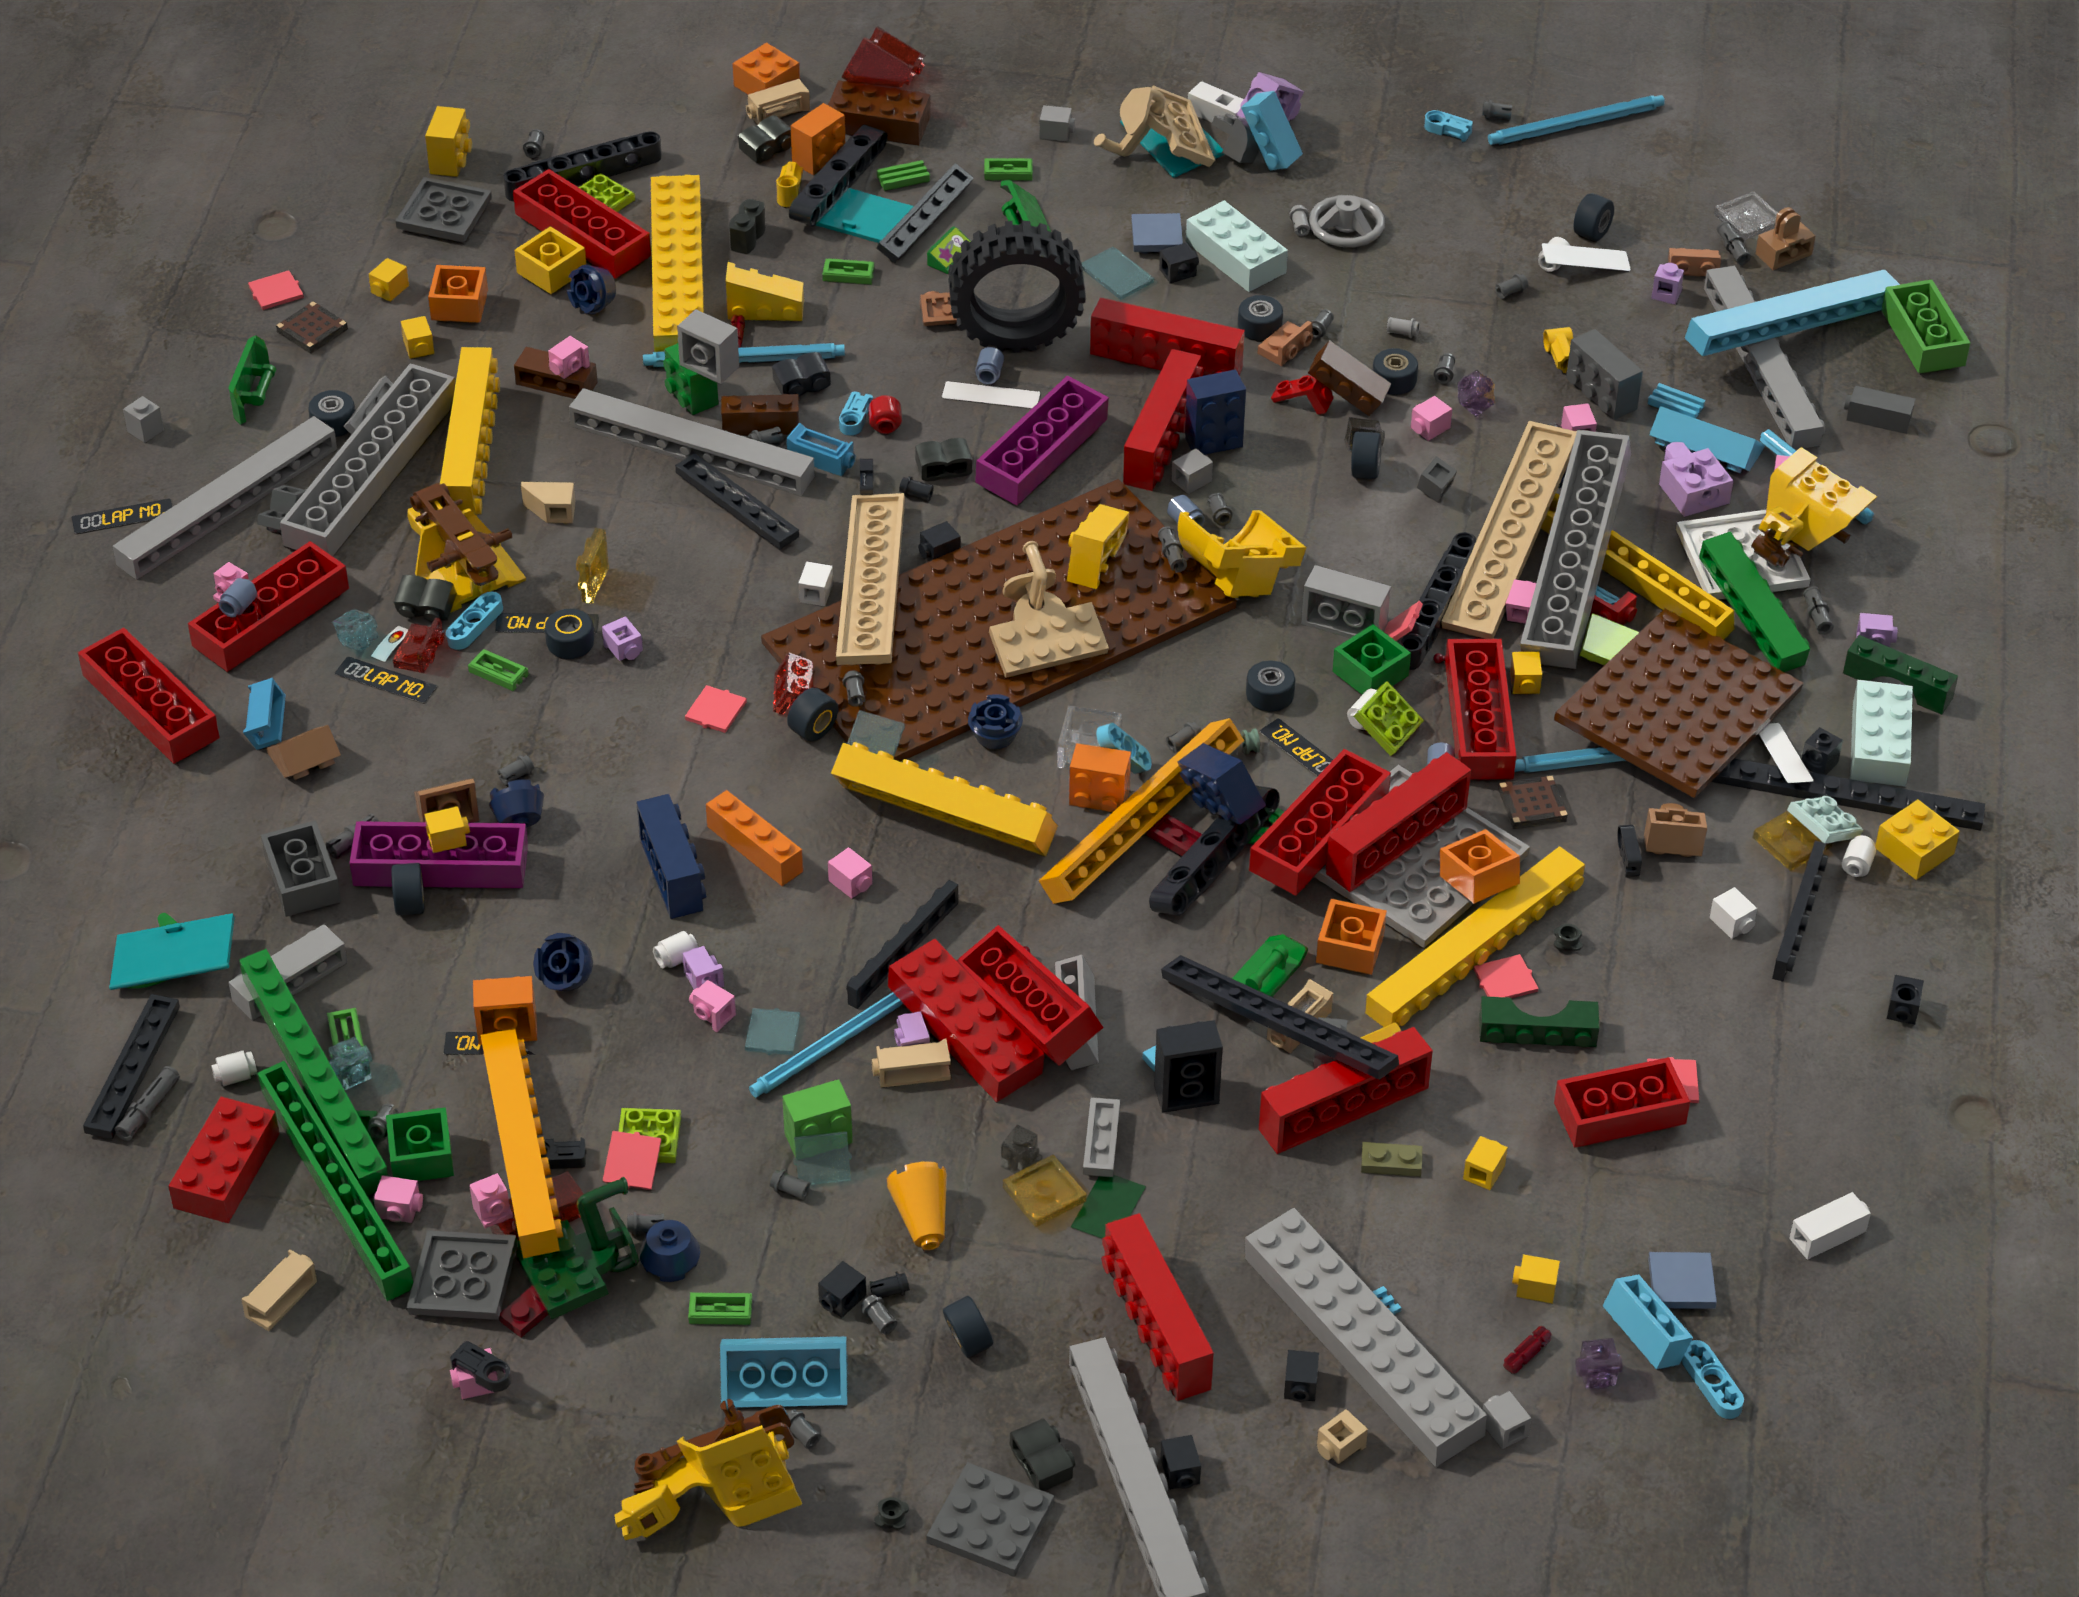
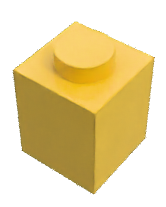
M386 258L369 273L371 293L391 302L409 286L407 267Z
M422 316L401 321L403 341L409 358L434 354L432 333L426 317Z
M1512 652L1510 676L1513 694H1540L1542 669L1539 652Z
M458 807L424 814L427 835L433 853L467 846L465 834L470 833L467 817H461Z
M1480 1136L1465 1160L1463 1179L1491 1190L1505 1167L1508 1147L1501 1145L1497 1141Z
M1523 1254L1521 1266H1515L1512 1284L1518 1285L1516 1297L1553 1304L1560 1261Z

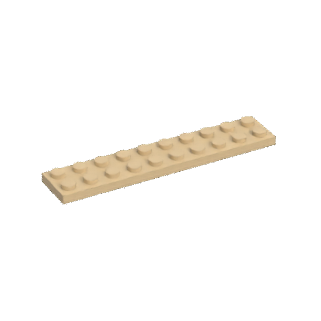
M1532 421L1528 422L1441 621L1442 628L1485 639H1494L1506 610V601L1513 581L1520 578L1569 463L1577 431Z
M904 493L852 495L836 652L837 665L891 663L905 507Z

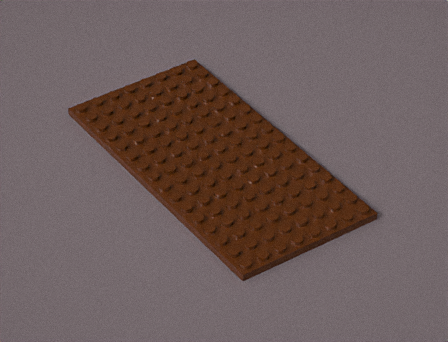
M1116 479L900 574L898 578L891 663L837 665L836 652L842 600L761 635V642L803 692L810 688H818L838 703L839 711L833 727L847 744L853 745V742H857L868 747L869 752L877 754L878 751H883L894 756L893 760L901 762L971 730L968 724L971 707L975 702L978 704L981 701L987 700V695H1004L1009 697L1010 702L1016 707L1024 706L1236 608L1237 600L1225 595L1224 591L1215 584L1216 578L1202 564L1189 555L1184 548L1183 556L1187 561L1186 569L1178 573L1175 570L1172 571L1168 559L1162 553L1163 545L1158 537L1159 530L1165 526L1119 479ZM1101 504L1129 512L1126 537L1115 557H1108L1105 563L1108 564V569L1106 573L1100 572V584L1097 589L1067 581L1071 547L1068 546L1071 533L1075 532L1079 528L1080 523L1087 519L1089 513L1093 512ZM1029 541H1035L1038 544V551L1045 569H1053L1056 573L1054 585L1045 590V592L1052 593L1061 599L1066 608L1092 602L1109 649L1106 654L1005 678L989 634L990 626L1014 621L1013 614L1018 601L1004 597L1003 587L1010 578L1033 572L1029 558L1023 552V546ZM849 671H858L864 677V684L862 686L866 701L861 706L855 707L848 703L847 689L843 685V678Z

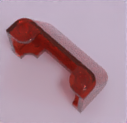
M877 26L870 39L863 38L841 78L850 83L903 87L906 84L909 86L914 76H919L926 63L922 62L925 55Z

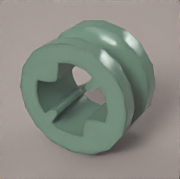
M1254 728L1251 732L1242 730L1241 736L1244 739L1242 748L1244 753L1249 754L1252 750L1255 753H1259L1260 740L1257 729Z

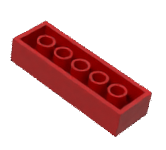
M550 169L513 191L516 215L541 231L552 227L585 248L586 260L596 267L608 270L615 279L651 256L649 232Z
M1100 297L1091 314L1090 354L1161 371L1171 350L1174 349L1200 355L1201 366L1204 367L1203 376L1237 370L1240 375L1243 369L1245 330Z
M1171 350L1124 445V485L1153 491L1156 483L1161 482L1164 466L1170 464L1172 450L1177 449L1180 433L1185 432L1187 379L1201 377L1204 373L1200 355Z
M309 541L251 580L256 587L257 597L241 615L229 617L220 610L219 603L190 621L188 628L192 647L225 671H230L347 591L349 583L346 565Z
M124 627L78 652L83 676L173 764L220 738L216 715Z
M1447 639L1445 667L1456 759L1471 769L1470 779H1514L1516 748L1502 639Z
M1343 749L1251 847L1249 871L1297 896L1327 863L1328 837L1330 833L1349 822L1355 814H1360L1366 810L1372 802L1380 800L1387 795L1390 788L1391 772Z
M1446 752L1439 758L1431 760L1419 772L1413 773L1401 785L1393 787L1383 798L1372 802L1366 810L1360 814H1355L1345 825L1334 829L1328 837L1326 875L1347 891L1352 892L1467 809L1471 769Z
M999 925L956 960L1027 1036L1058 1066L1104 1028L1085 1001Z
M936 939L931 940L889 966L888 987L912 1013L921 1011L926 1028L939 1042L947 1039L949 1053L996 1103L1042 1074L1045 1053Z
M1412 1027L1405 1031H1398L1384 1040L1372 1043L1398 1055L1399 1066L1380 1080L1335 1060L1328 1064H1322L1305 1074L1296 1075L1291 1080L1282 1084L1271 1086L1261 1092L1259 1131L1276 1154H1279L1429 1088L1433 1050L1415 1027Z
M1140 1213L1107 1223L1105 1237L1102 1238L1105 1256L1101 1258L1103 1268L1107 1274L1111 1273L1117 1295L1119 1297L1123 1296L1130 1320L1135 1319L1141 1342L1148 1344L1153 1365L1160 1367L1166 1390H1171L1177 1401L1212 1390L1214 1352Z

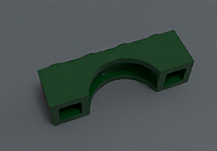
M1861 635L1857 636L1848 649L1843 674L1857 680L1871 681L1876 677L1886 676L1897 679L1905 685L1913 686L1912 693L1915 696L1917 705L1941 715L1953 700L1958 675Z
M1481 996L1479 1012L1480 1042L1597 1047L1599 1035L1598 1002L1569 1000L1566 1007L1559 1013L1552 1016L1538 1017L1521 1011L1510 997Z

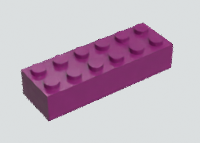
M1067 375L976 460L975 483L1018 505L1107 420L1109 397Z
M356 821L350 857L353 886L392 887L391 869L393 865L420 863L423 887L523 888L528 854L526 824L468 823L470 833L465 834L467 846L433 853L427 835L426 822Z

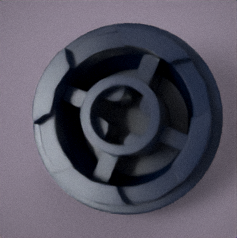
M582 265L570 273L568 278H571V289L567 290V294L574 308H580L584 313L596 314L614 300L616 284L608 270L590 265Z
M999 694L987 695V700L981 701L978 704L975 702L968 716V724L979 744L989 749H1002L1009 746L1014 741L1023 723L1019 706L1016 707L1012 704L1009 697Z
M515 780L508 782V788L498 791L495 787L490 792L491 801L489 807L499 823L526 824L527 828L540 821L544 793L541 792L539 784L532 786L530 780Z
M664 1220L654 1224L649 1229L640 1247L639 1257L647 1273L649 1271L659 1276L660 1281L675 1282L684 1279L685 1274L694 1266H697L700 1257V1245L686 1225L675 1220Z

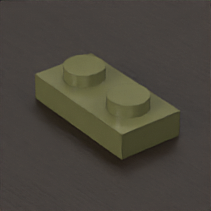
M1362 1142L1361 1173L1421 1177L1422 1146Z

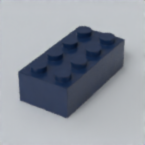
M669 794L637 801L640 842L670 919L703 911L702 899L706 898V890L701 880L705 879V873L702 864L696 863L697 853L694 843H688L689 832L686 824H681L680 822L681 812L678 804H673Z

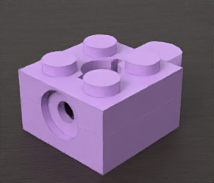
M1258 72L1251 83V88L1246 98L1241 102L1237 115L1245 117L1241 107L1257 93L1275 91L1289 122L1299 113L1301 107L1299 101L1304 91L1282 78Z
M1683 442L1668 444L1665 452V461L1662 462L1659 485L1683 517L1730 504L1733 479L1709 448L1691 453Z

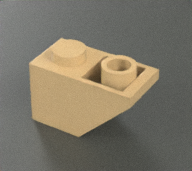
M521 482L523 505L546 523H573L575 509L574 483Z

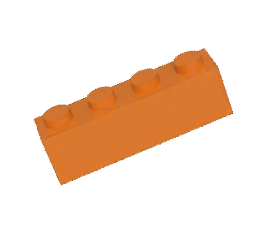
M728 790L706 803L707 827L778 884L784 886L803 872L802 849Z

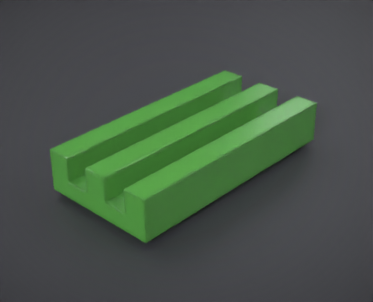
M1031 158L984 159V180H1032Z
M923 160L877 169V178L884 191L930 181V174L927 172Z
M826 259L822 274L823 281L872 285L875 262Z
M485 649L468 665L470 673L511 691L516 689V684L520 685L523 682L522 677L526 678L529 675L527 667Z
M356 1008L327 1013L336 1063L342 1062V1058L348 1057V1061L354 1060L356 1055H359L360 1059L366 1058ZM348 1016L352 1017L357 1047L354 1048L351 1046L346 1021ZM340 1018L346 1047L344 1050H340L334 1019Z
M690 1293L689 1324L751 1325L752 1293ZM696 1304H714V1306ZM726 1304H738L745 1306H726Z

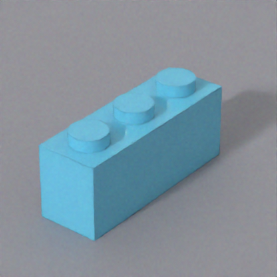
M1275 91L1257 93L1241 107L1269 170L1288 168L1303 154Z
M1639 1274L1617 1278L1603 1307L1656 1369L1679 1365L1693 1339L1692 1335Z

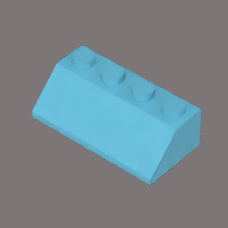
M1661 406L1649 434L1656 438V444L1667 447L1672 442H1683L1691 453L1709 448L1718 461L1727 463L1726 468L1737 473H1741L1742 469L1750 471L1765 446L1756 439Z
M847 1337L721 1340V1403L724 1400L727 1403V1399H731L735 1407L847 1405Z

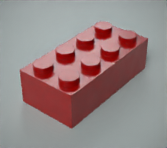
M1668 1057L1557 1080L1554 1104L1574 1148L1685 1125L1687 1123L1690 1100Z
M220 1097L168 1186L173 1209L229 1224L280 1134L276 1111Z

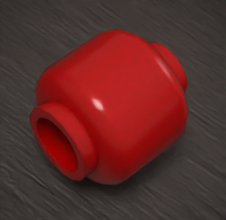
M882 395L870 402L869 424L874 430L883 434H889L900 427L902 411L901 404L896 398Z

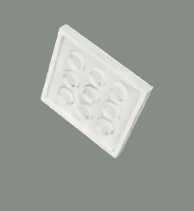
M1766 510L1677 522L1676 531L1702 589L1718 600L1726 599V597L1700 560L1699 554L1704 540L1730 531L1736 540L1742 543L1744 552L1749 559L1754 561L1757 571L1763 579L1767 580L1772 592L1809 587L1810 577L1801 558L1796 554H1791L1784 567H1775L1754 553V549L1751 548L1753 541L1759 534L1764 536V533L1758 528L1766 515Z

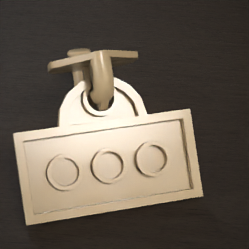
M1156 86L1132 89L1122 102L1120 117L1127 135L1120 144L1107 139L1105 134H1099L1094 139L1095 146L1120 156H1128L1133 153L1152 128L1160 135L1166 137L1170 151L1175 156H1182L1190 159L1195 164H1203L1208 167L1215 161L1191 100Z
M1029 541L1024 544L1023 552L1027 554L1033 572L1012 577L1005 582L1003 587L1004 597L1018 601L1013 614L1014 621L990 626L989 634L1005 678L1108 653L1109 647L1092 602L1066 608L1061 599L1052 593L1045 592V590L1054 585L1056 573L1053 569H1045L1038 551L1037 542Z

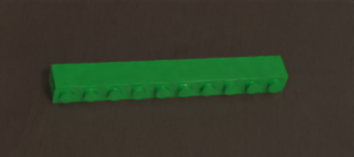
M267 949L240 959L243 981L306 1097L365 1194L369 1196L376 1193L381 1177L388 1176L387 1166Z
M282 1061L258 1072L263 1096L271 1109L276 1111L278 1121L386 1301L388 1302L411 1291L413 1278L409 1264L286 1062Z

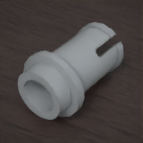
M1302 205L1292 207L1289 213V217L1294 224L1295 234L1298 236H1305L1310 230L1307 219L1309 213Z
M1389 317L1387 323L1388 333L1408 335L1409 338L1418 336L1420 322L1415 321L1414 318L1404 320Z

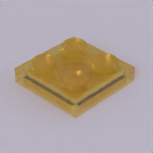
M595 528L591 538L588 537L586 539L584 553L582 556H578L576 562V571H579L580 575L578 590H581L582 602L591 604L609 569L606 530Z
M1788 811L1756 828L1752 837L1790 871L1809 861L1815 841L1822 842ZM1833 842L1826 843L1825 851L1832 847Z
M1054 1154L1003 1180L1005 1191L1035 1227L1086 1202L1087 1194Z

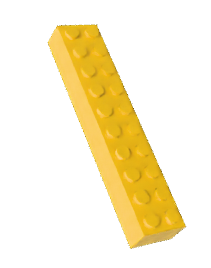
M699 175L651 177L654 352H664L665 348L678 343L677 326L695 309L704 313Z

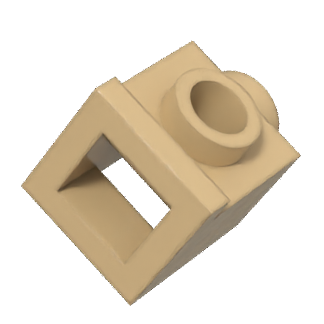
M1346 1409L1318 1429V1451L1326 1460L1333 1458L1340 1464L1358 1449L1362 1451L1366 1448L1368 1429Z

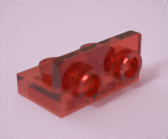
M435 618L430 627L411 624L393 658L394 668L425 673L429 663L432 664L434 662L438 646L442 645L445 639V630L442 629L441 619Z
M788 653L775 672L773 712L783 715L800 694L812 688L813 662L792 653Z

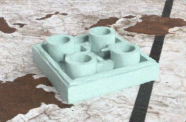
M1829 796L1791 802L1787 809L1823 843L1854 839L1863 832L1862 827L1856 823L1855 817L1843 812L1837 806V802Z

